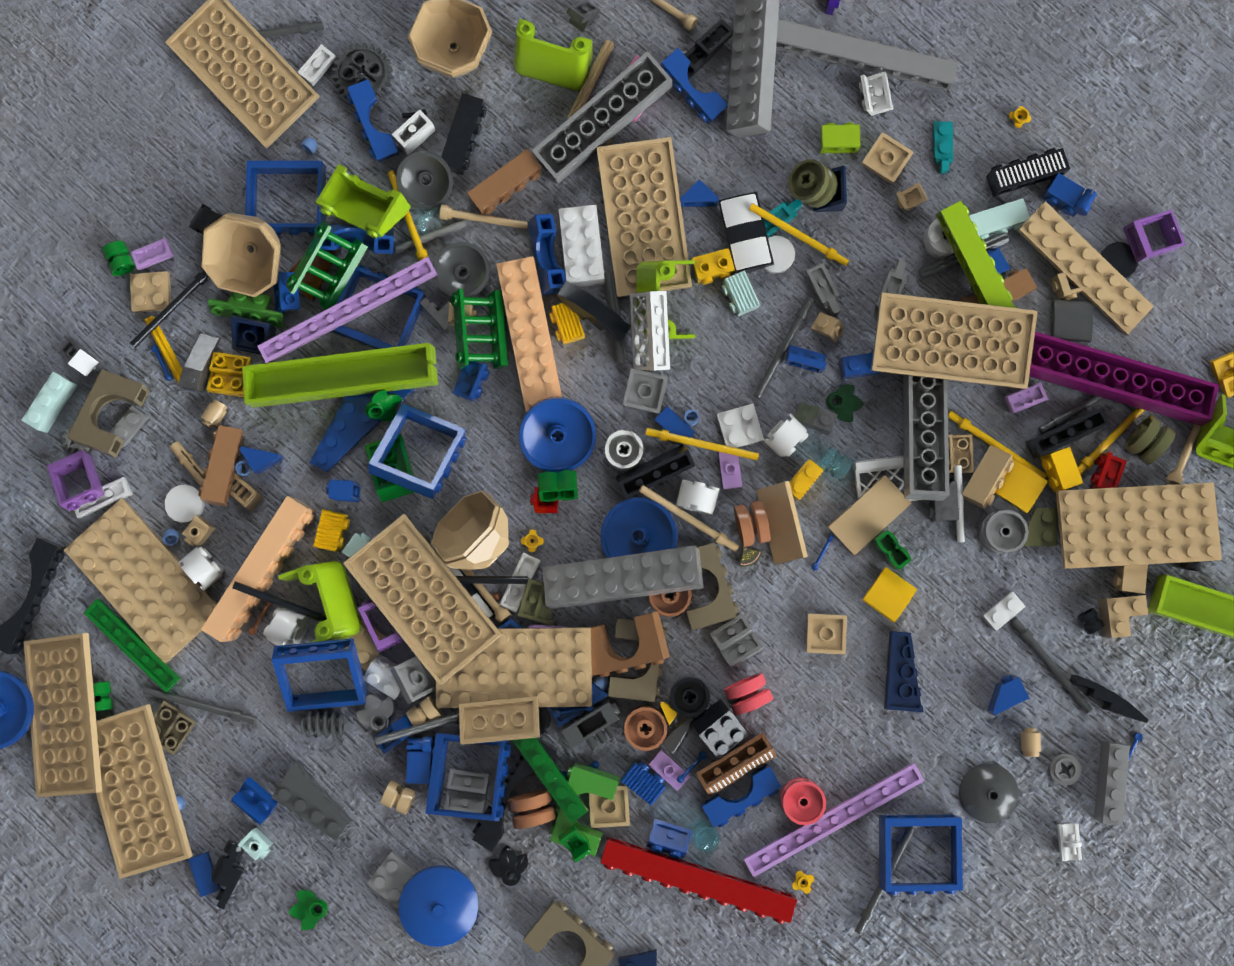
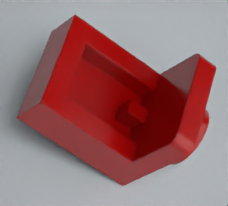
M535 487L534 494L530 495V505H534L535 513H558L559 499L551 502L540 501L539 487Z

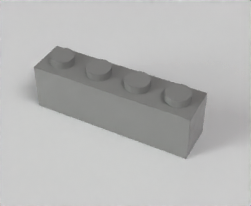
M1101 741L1094 819L1101 823L1123 826L1129 745Z

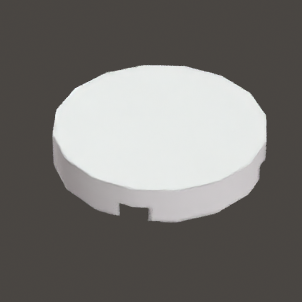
M782 236L768 237L774 265L765 267L763 270L772 274L783 273L791 267L795 259L794 247L788 239Z
M178 485L172 488L165 499V510L168 516L174 521L181 523L191 522L195 515L200 516L205 505L198 496V489L189 485Z

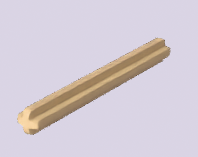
M605 40L567 116V120L586 104L614 48L613 42Z

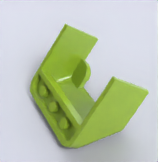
M695 260L644 261L639 263L636 268V293L660 291V281L673 278L675 275V265L695 264ZM643 309L642 314L645 315L646 311ZM668 320L669 339L696 338L694 333H676L675 324Z
M1221 394L1215 403L1212 420L1201 426L1195 448L1197 455L1234 469V429L1223 426L1226 421L1227 405L1226 395Z
M331 561L306 565L278 575L280 580L288 582L299 579L305 585L317 584L327 620L321 621L316 625L315 636L317 640L312 642L346 639L357 635L361 631V619L346 569L342 563Z

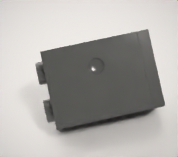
M610 699L595 707L593 711L587 712L563 727L561 732L571 749L586 740L591 750H594L598 747V744L593 735L596 734L601 744L608 740L602 731L603 729H605L611 739L617 735L611 724L619 720L620 709L615 701L611 703Z

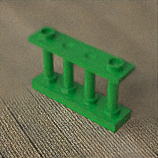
M323 220L322 224L317 226L315 236L294 274L289 276L286 287L292 294H295L298 288L319 298L320 305L327 310L338 301L368 246L357 238L351 243L330 232L332 227ZM328 239L347 249L348 253L345 259H340L321 249L320 247L324 240ZM318 255L337 265L339 269L336 275L332 276L312 266L311 263L315 256ZM306 272L329 282L328 289L322 292L302 282Z
M458 289L452 293L451 305L454 309L457 347L455 360L458 363V369L468 366L469 361H491L493 369H502L508 366L502 290H494L487 295V298L464 297L463 289ZM464 305H487L489 316H465ZM466 323L488 324L491 334L467 335ZM467 342L490 343L492 345V353L470 354L468 353Z

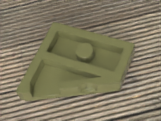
M1034 508L1030 516L1031 519L1027 523L1029 530L1028 538L1023 546H1057L1056 508Z
M528 578V584L525 586L517 616L553 625L551 608L547 607L545 603L544 582Z

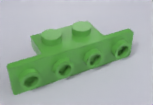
M232 292L228 302L212 298L208 301L211 314L217 316H237L267 322L274 327L284 328L285 326L283 313L268 310L272 302L269 295L260 294L257 297Z

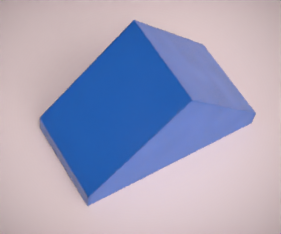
M699 179L680 198L681 207H717L718 197Z
M240 447L241 453L254 473L257 474L263 473L283 459V456L280 454Z

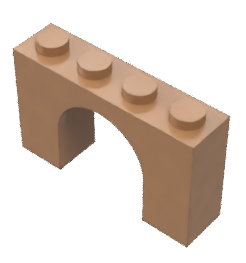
M656 611L634 617L639 636V647L631 658L621 657L614 652L610 645L605 624L591 627L592 676L599 675V678L610 676L612 671H617V674L627 672L628 668L633 666L637 670L645 668L646 664L651 662L653 666L663 664L664 659L670 656L659 612Z

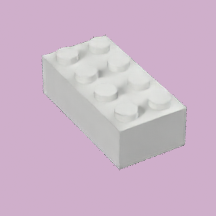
M588 205L559 209L566 281L577 287L605 284L597 206Z

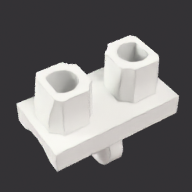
M1057 824L1060 860H1082L1079 824Z

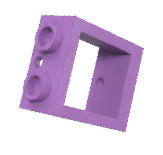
M1172 209L1133 221L1123 227L1136 263L1175 251L1186 245ZM1159 222L1168 246L1152 251L1143 226Z
M80 450L47 466L59 506L68 511L77 510L81 505L94 502L104 495L92 456L87 452ZM85 466L92 488L70 498L63 476Z
M371 600L360 604L361 607L358 608V611L378 653L404 641L398 632L379 641L366 615V612L377 607L376 604Z

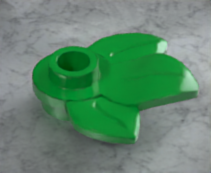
M385 389L380 390L372 396V401L366 405V415L372 419L380 418L382 421H392L397 414L394 408L401 402L402 398L396 394L387 395Z
M300 890L297 891L299 902L289 910V914L296 919L302 920V930H310L317 925L319 919H322L327 914L328 905L323 899H317L314 892ZM317 905L321 906V912L316 910Z

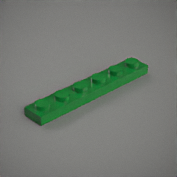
M96 599L84 612L165 693L169 692L182 678L167 663H164L101 599Z
M537 738L513 740L571 823H574L589 811Z

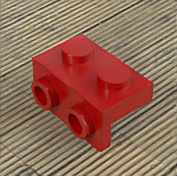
M1111 452L1102 453L1096 462L1098 466L1096 473H1093L1091 476L1090 489L1118 488L1127 461L1113 456Z

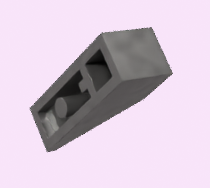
M200 334L183 367L178 385L202 393L205 392L210 375L209 367L213 352L217 351L219 338Z

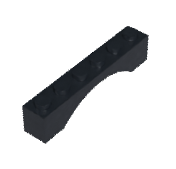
M36 539L29 554L32 574L30 588L20 609L14 616L0 625V651L6 654H18L24 647L23 641L32 629V621L41 609L40 604L43 598L48 594V586L57 574L58 564L64 559V549L66 547L48 539Z
M538 737L537 739L552 759L557 748ZM522 755L515 764L518 767L515 773L510 772L504 781L507 783L505 797H502L504 812L508 798L515 787L523 779L535 772ZM489 805L484 814H492V806ZM504 812L502 818L500 817V821L484 820L482 824L478 822L472 831L475 834L472 840L492 852L504 834Z

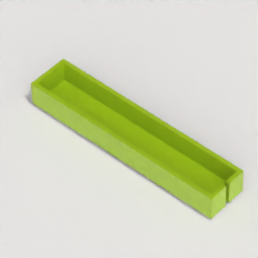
M430 343L242 366L244 402L248 406L257 408L371 394L384 389L387 392L438 385L437 368L433 366L437 365L435 347Z
M1157 576L1148 607L1149 613L1234 640L1233 595L1173 576Z

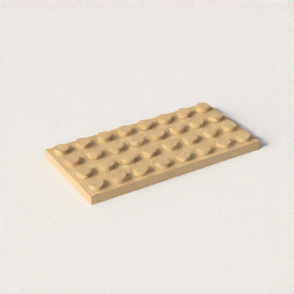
M207 0L165 42L265 148H268L320 97L228 0Z
M671 137L596 147L618 298L628 297L630 294L636 293V268L639 263L644 261L688 260ZM689 264L675 265V275L670 280L660 281V291L692 288Z
M882 292L880 293L871 371L1028 389L1038 311Z
M1214 482L1056 491L1063 569L1222 560Z
M124 498L115 503L64 549L74 563L164 663L169 662L202 632L201 628L218 604L206 590L203 591L200 588L201 584L199 582L195 584L181 568L183 565L178 563L179 559Z
M406 514L400 516L343 563L439 685L445 683L502 635Z
M591 627L498 628L502 635L445 683L439 685L436 681V708H459V704L534 696L538 697V707H592Z
M89 633L23 641L27 686L34 701V716L30 727L36 798L102 792Z
M150 704L96 721L102 792L96 793L119 879L192 857Z

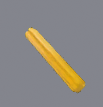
M150 316V317L146 318V319L144 320L146 326H147L155 317ZM158 326L151 335L177 383H179L183 368L163 331Z

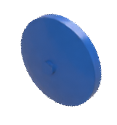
M551 397L541 400L526 412L521 421L519 429L520 446L526 458L541 470L556 473L564 470H574L590 457L595 447L596 428L593 418L584 406L572 399Z
M637 497L624 500L609 511L603 521L600 537L605 556L611 558L676 548L678 532L672 515L665 507L651 499Z
M0 671L1 749L19 741L28 731L34 716V701L28 686L16 675L5 671Z
M437 865L420 870L408 880L400 895L399 917L402 926L414 940L424 945L439 947L457 942L470 931L477 918L478 896L472 881L463 872L450 866Z

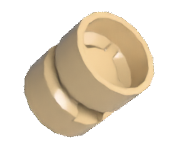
M431 696L423 699L419 707L415 705L406 712L413 726L443 716L441 709L436 708V702Z
M391 780L380 804L388 808L394 806L397 812L406 815L417 791L409 787L403 789L400 783Z

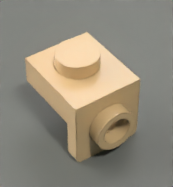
M919 182L903 192L899 191L896 193L898 196L896 201L899 207L907 211L929 200Z
M1065 272L1057 274L1051 279V287L1056 292L1058 300L1064 298L1066 301L1075 299L1077 294L1082 291L1081 287L1073 290L1070 289Z
M820 312L811 329L816 333L829 337L832 342L836 343L843 334L844 326L839 319Z

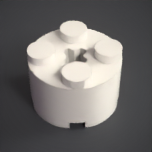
M937 219L926 229L923 235V242L929 255L937 259H943L955 253L947 238L946 240L943 239L945 234Z
M791 414L786 415L787 420L785 422L782 420L778 422L768 433L769 439H764V442L779 457H789L796 450L794 446L798 442L802 443L809 435L807 429Z
M619 430L611 434L605 444V456L608 463L620 471L636 467L643 456V444L639 436L626 430ZM622 446H623V448H627V447H628V448H629V449L627 450V453H628V454H626V455H625L624 453H621V454H620V453H619V452L621 451V448H620V447H622Z
M682 479L676 506L701 514L713 515L719 488L712 486L707 488L704 483L694 481L693 484L691 481Z
M196 547L178 563L183 565L181 568L195 584L199 582L201 584L200 588L205 591L223 576L222 573L225 570L218 562L210 560L212 555L205 548Z
M278 607L273 613V620L270 625H267L264 629L263 635L266 636L269 642L277 646L299 644L307 631L308 625L305 623L306 620L309 621V618L291 610Z

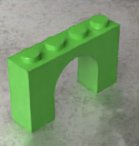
M576 762L573 767H569L566 778H569L568 783L577 795L592 793L613 800L621 778L620 776ZM557 805L555 815L558 817L556 823L552 822L549 831L552 834L550 841L563 845L559 841L558 836L575 825L589 839L591 849L589 855L596 856L603 832L584 826L577 820L571 823L560 806Z

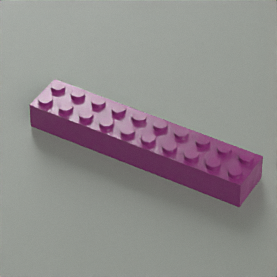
M1035 331L1029 377L1199 426L1212 420L1219 384Z

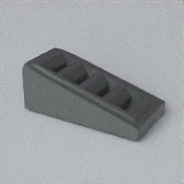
M693 717L685 719L664 739L663 744L672 754L676 755L691 731L692 726L690 723L695 720Z

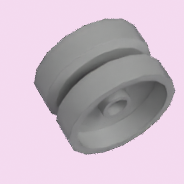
M1011 510L990 513L984 517L978 531L979 539L983 546L989 551L999 554L1014 552L1023 547L1029 533L1028 525L1024 518Z

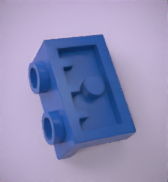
M278 272L277 283L273 285L275 311L281 312L283 315L288 310L300 309L298 288L295 294H292L286 287L289 276L293 275L294 272Z
M791 345L785 364L822 374L827 362H825V354Z
M469 361V365L462 368L453 394L475 402L476 398L479 399L483 390L481 388L483 380L486 381L490 373L487 364Z
M251 777L244 781L240 790L231 799V802L259 825L273 813L279 803L271 798L272 795Z
M654 819L646 846L656 853L665 852L669 853V856L672 858H684L688 850L692 830Z

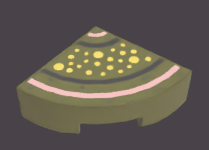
M743 547L739 566L747 567L753 565L761 557L762 551Z

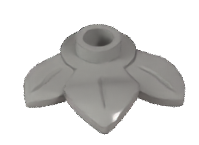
M369 694L366 698L365 709L356 712L357 718L361 724L369 725L376 732H382L388 727L389 717L394 713V702L391 697L381 701L377 696ZM378 718L383 720L382 725L376 723Z

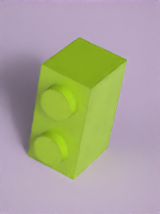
M848 122L843 125H836L835 123L822 125L819 131L820 154L857 153L861 147L860 124L854 125V123Z

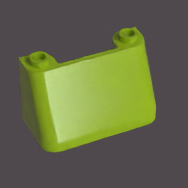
M519 18L516 27L513 63L515 71L520 75L573 91L581 90L593 61L592 40L577 37L572 41L570 48H565L535 39L534 25L527 20Z
M338 164L315 202L320 207L319 211L328 217L332 215L366 231L372 238L383 237L408 213L411 208L410 204L401 192L394 189L392 191L388 190V192L360 180L355 174L349 175L346 172L347 168Z

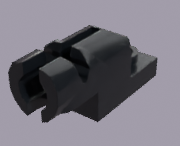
M228 840L224 848V852L229 856L221 855L212 870V881L226 887L225 889L221 888L216 897V900L219 901L217 907L221 909L225 908L244 871L243 868L237 866L241 863L244 849L239 847L238 843Z

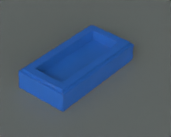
M668 406L654 419L655 422L664 430H668L669 433L691 437L695 433Z
M209 851L188 859L201 897L221 889L220 884L212 881L214 866Z

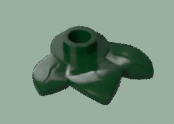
M842 385L837 392L830 393L826 398L827 407L835 411V414H838L837 418L844 422H853L852 412L859 410L864 405V402L859 397L853 395L854 385ZM832 399H837L838 405H834Z

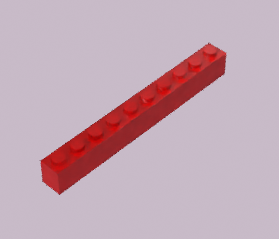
M607 837L600 863L604 864L603 867L607 869H621L622 873L629 876L634 874L640 875L641 879L652 882V880L659 881L660 885L671 888V886L678 887L680 892L690 894V892L697 893L699 898L709 900V898L716 899L718 904L728 906V904L735 905L737 910L747 912V910L754 911L756 916L762 918L769 916L775 922L785 924V922L791 923L797 903L795 895L688 861L672 858L662 853H656L611 837Z

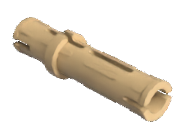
M180 441L173 443L169 449L178 458L179 464L188 470L200 486L204 485V471L195 462L194 456L185 450Z

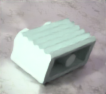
M745 270L723 280L721 288L724 295L729 296L731 301L729 306L732 313H736L739 317L759 308L760 303Z

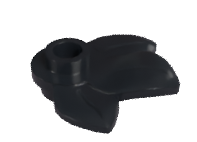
M506 845L502 849L499 859L489 860V867L493 875L500 877L504 884L514 886L519 883L521 873L528 867L527 854L517 856L515 851ZM509 872L514 873V877L511 880L508 879Z

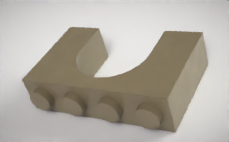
M102 369L95 379L92 390L87 394L86 401L79 410L74 425L69 429L67 438L78 445L116 458L124 441L117 435L99 428V412L107 403L115 400L126 401L142 407L150 390L139 382Z
M715 543L697 547L700 552L701 569L709 571L715 577L718 590L714 600L708 605L686 611L691 630L736 618V613L739 612L736 601L732 602L730 594H733L730 582L726 583L725 576L727 575L725 564L721 565L719 557H722L719 545L715 546Z
M617 618L615 638L639 641L635 620ZM661 623V624H662V628H663V632H664V636H665V639H666L667 628H664V627H663L664 624ZM651 662L649 669L643 675L636 678L610 676L608 696L655 702V697L659 698L660 694L657 678L662 676V666H653Z
M554 899L524 935L523 941L536 953H539L556 933L561 931L576 933L582 938L586 947L585 955L577 966H606L615 956L612 943L607 939L603 941L593 927L590 926L588 928L583 923L584 920L575 913L573 915L568 911L569 907L561 900L558 902Z

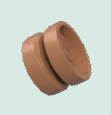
M761 500L750 503V514L744 504L734 506L736 526L743 547L754 545V533L759 543L771 540L769 522Z
M691 590L673 592L671 599L667 598L666 594L649 596V602L659 614L668 617L677 616L683 613L690 605L692 594Z
M640 705L633 708L627 714L624 721V734L627 741L634 748L650 751L663 743L667 735V724L663 714L657 708L650 705ZM644 723L649 726V729L646 731L641 728Z
M547 789L521 794L508 799L509 810L519 812L512 817L514 829L534 827L556 818L554 807L545 806L552 800L551 794Z

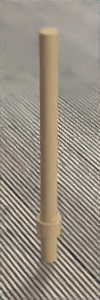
M644 485L640 487V493L715 539L714 541L719 545H725L734 552L738 549L739 545L729 540L724 533H718Z

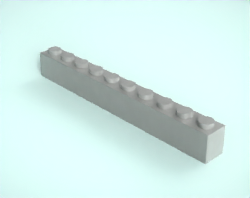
M778 19L777 50L876 74L886 72L889 77L949 91L954 83L958 62H954L950 58L942 59L935 57L933 54H921L912 49H900L896 45L888 46L875 40L867 41L858 36L850 37L841 32H830L821 27L813 28L804 23L796 24L787 19Z

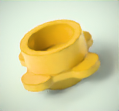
M1019 106L1016 111H1012L1008 115L1009 119L1013 120L1016 128H1021L1024 123L1031 121L1028 110L1023 106Z
M532 529L526 537L521 538V543L528 547L529 552L533 553L539 545H543L544 539L537 535L536 530Z
M797 871L792 883L793 889H799L805 894L810 893L811 883L814 882L813 875Z

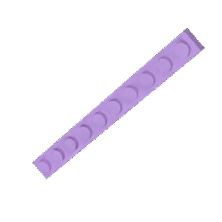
M426 257L257 347L265 362L271 363L438 274L429 257Z
M911 763L824 812L823 816L816 823L801 825L743 859L751 874L755 877L922 783L924 779L915 763Z

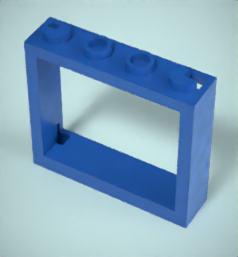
M247 161L245 215L256 217L257 174H318V198L326 185L325 164L323 161ZM317 205V223H322L323 220L325 221V215L319 211L320 207ZM267 223L274 229L276 235H281L282 232H289L291 235L308 232L310 235H315L317 223Z
M357 266L340 295L337 304L352 297L360 277L378 283L388 278V275L382 272L373 273L366 266ZM417 286L403 293L417 300L397 347L406 346L422 309V305L419 302L426 298V295L422 292L423 290ZM343 325L332 330L334 333L374 349L395 347Z
M402 403L369 462V473L434 499L436 493H439L443 488L444 483L442 482L444 478L449 477L452 469L450 466L452 462L456 463L460 454L458 452L460 447L464 448L467 440V437H465L466 429ZM407 419L455 438L431 483L383 464Z
M354 638L274 646L271 660L287 712L362 705L366 703L367 688ZM348 659L355 689L293 695L284 664Z
M436 733L425 814L500 821V817L502 818L504 812L502 797H505L506 794L504 779L507 777L509 770L506 763L507 757L511 753L509 741L475 743L500 746L492 814L440 809L448 741L460 742V735Z
M879 815V888L889 895H898V892L916 895L918 894L917 891H924L926 894H937V891L955 894L956 891H963L962 818L957 815ZM951 826L952 882L892 883L891 827Z

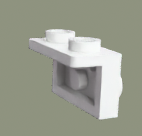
M881 72L866 77L864 74L860 75L861 82H859V88L861 93L864 94V100H862L864 111L873 116L893 110L887 73Z
M379 654L368 667L364 680L394 700L401 692L390 671L397 664Z

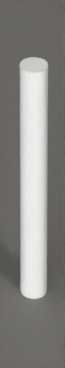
M955 465L954 481L957 482L959 520H956L957 542H965L962 465Z

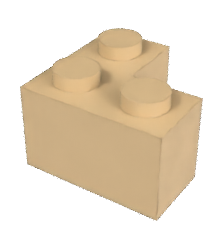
M1146 595L1098 599L1101 620L1105 624L1102 628L1103 637L1105 638L1131 636L1129 617L1148 615Z

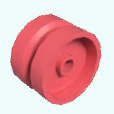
M763 673L749 676L723 689L727 699H737L731 704V709L735 716L758 709L774 699L770 689L758 690L766 684Z
M797 777L791 779L783 786L780 792L782 810L791 821L799 825L816 823L826 810L824 792L815 782L808 778ZM804 798V799L806 800V802H805V803L800 802L801 799Z

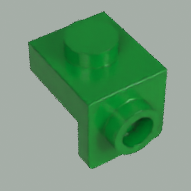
M575 825L558 836L559 841L571 852L575 863L585 858L591 852L589 839Z

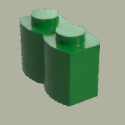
M564 470L558 473L546 471L538 474L540 501L551 502L558 499L574 500L578 498L576 471Z
M882 531L872 539L874 548L884 555L885 561L891 568L899 570L911 562V557L907 550L899 546L897 538L890 531Z

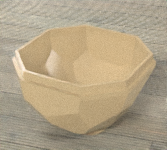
M428 0L423 2L408 35V40L417 62L421 66L444 76L455 78L465 75L478 67L492 35V30L483 8L465 0ZM453 45L457 46L456 49H451Z
M228 213L204 228L201 267L217 288L257 297L277 283L281 243L274 229L262 219L254 216Z
M482 490L463 496L437 523L431 545L445 565L451 568H488L509 545L508 518L503 508L488 492Z

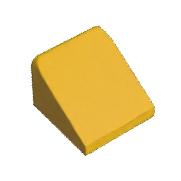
M661 701V708L670 725L678 713L666 702Z

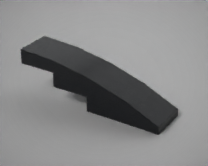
M723 19L695 42V45L684 54L691 62L687 72L688 80L732 37L733 29Z
M565 281L556 294L582 320L588 319L600 331L605 329L618 342L623 340L631 327L604 303L569 281Z
M1071 675V683L1088 688L1086 696L1104 701L1102 709L1137 721L1148 722V719L1138 709L1115 692L1081 676Z

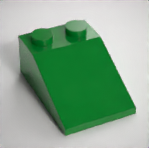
M399 434L383 464L415 477L402 434ZM381 440L365 445L369 462ZM372 474L376 492L382 503L415 493Z

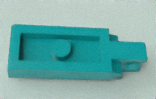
M934 121L932 125L933 160H935V163H939V174H947L949 163H953L954 158L953 121Z
M798 199L791 204L788 201L783 202L769 213L788 224L798 215L796 212L802 208L803 204ZM764 219L768 237L781 229Z

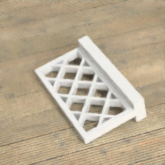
M666 291L630 294L634 369L650 371L670 369ZM643 309L646 311L645 315L642 314ZM645 347L648 350L647 354L644 352ZM640 357H641L642 360H643L641 366H640Z
M904 455L852 462L857 499L869 489L868 487L875 479L879 480L877 476L883 470L891 474L890 480L895 477L902 482L898 487L899 490L904 486V481L896 475L900 468H904ZM860 473H868L872 476L866 486L860 482Z

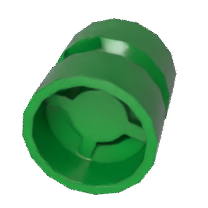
M114 241L102 247L101 252L108 262L109 270L113 276L128 274L136 268L124 241Z
M111 682L93 683L95 711L113 709L112 698L109 697ZM95 696H101V701H96Z

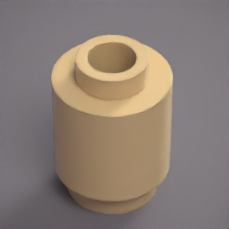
M214 399L212 403L208 404L201 415L202 423L211 429L213 426L218 427L227 413V406Z
M1027 727L1024 728V731L1020 732L1023 756L1039 757V752H1041V732L1036 731V728Z

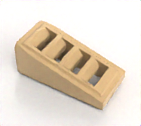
M235 473L233 482L235 480L237 482L231 488L230 495L245 508L252 511L264 496Z

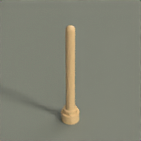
M650 0L682 21L684 28L688 31H692L696 26L698 18L693 14L685 15L664 0Z
M444 204L440 208L441 220L448 221V219L453 217L528 229L527 222L457 211L453 210L450 205Z
M1193 424L1175 470L1168 473L1165 480L1171 485L1182 484L1184 480L1182 472L1201 426Z
M461 569L466 576H476L471 569ZM473 584L495 612V619L499 624L511 616L507 608L504 609L499 606L483 584Z

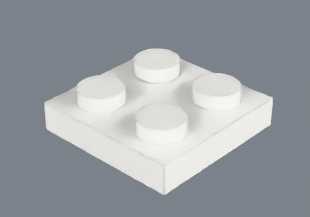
M754 404L716 414L725 446L740 448L764 441Z

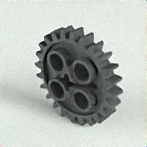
M356 43V48L354 49L349 45L350 51L348 52L342 49L344 55L337 54L339 61H333L337 68L331 69L335 74L332 75V79L336 81L334 85L338 88V92L343 94L345 99H348L346 95L349 93L347 87L370 78L376 81L375 83L370 81L375 95L382 98L381 92H388L385 86L392 85L388 79H393V75L390 73L393 69L392 66H389L391 62L389 59H386V53L381 54L379 47L375 50L373 44L368 48L366 43L362 47ZM359 59H364L362 63H357ZM374 69H379L377 73H372ZM353 73L352 77L346 78V75Z

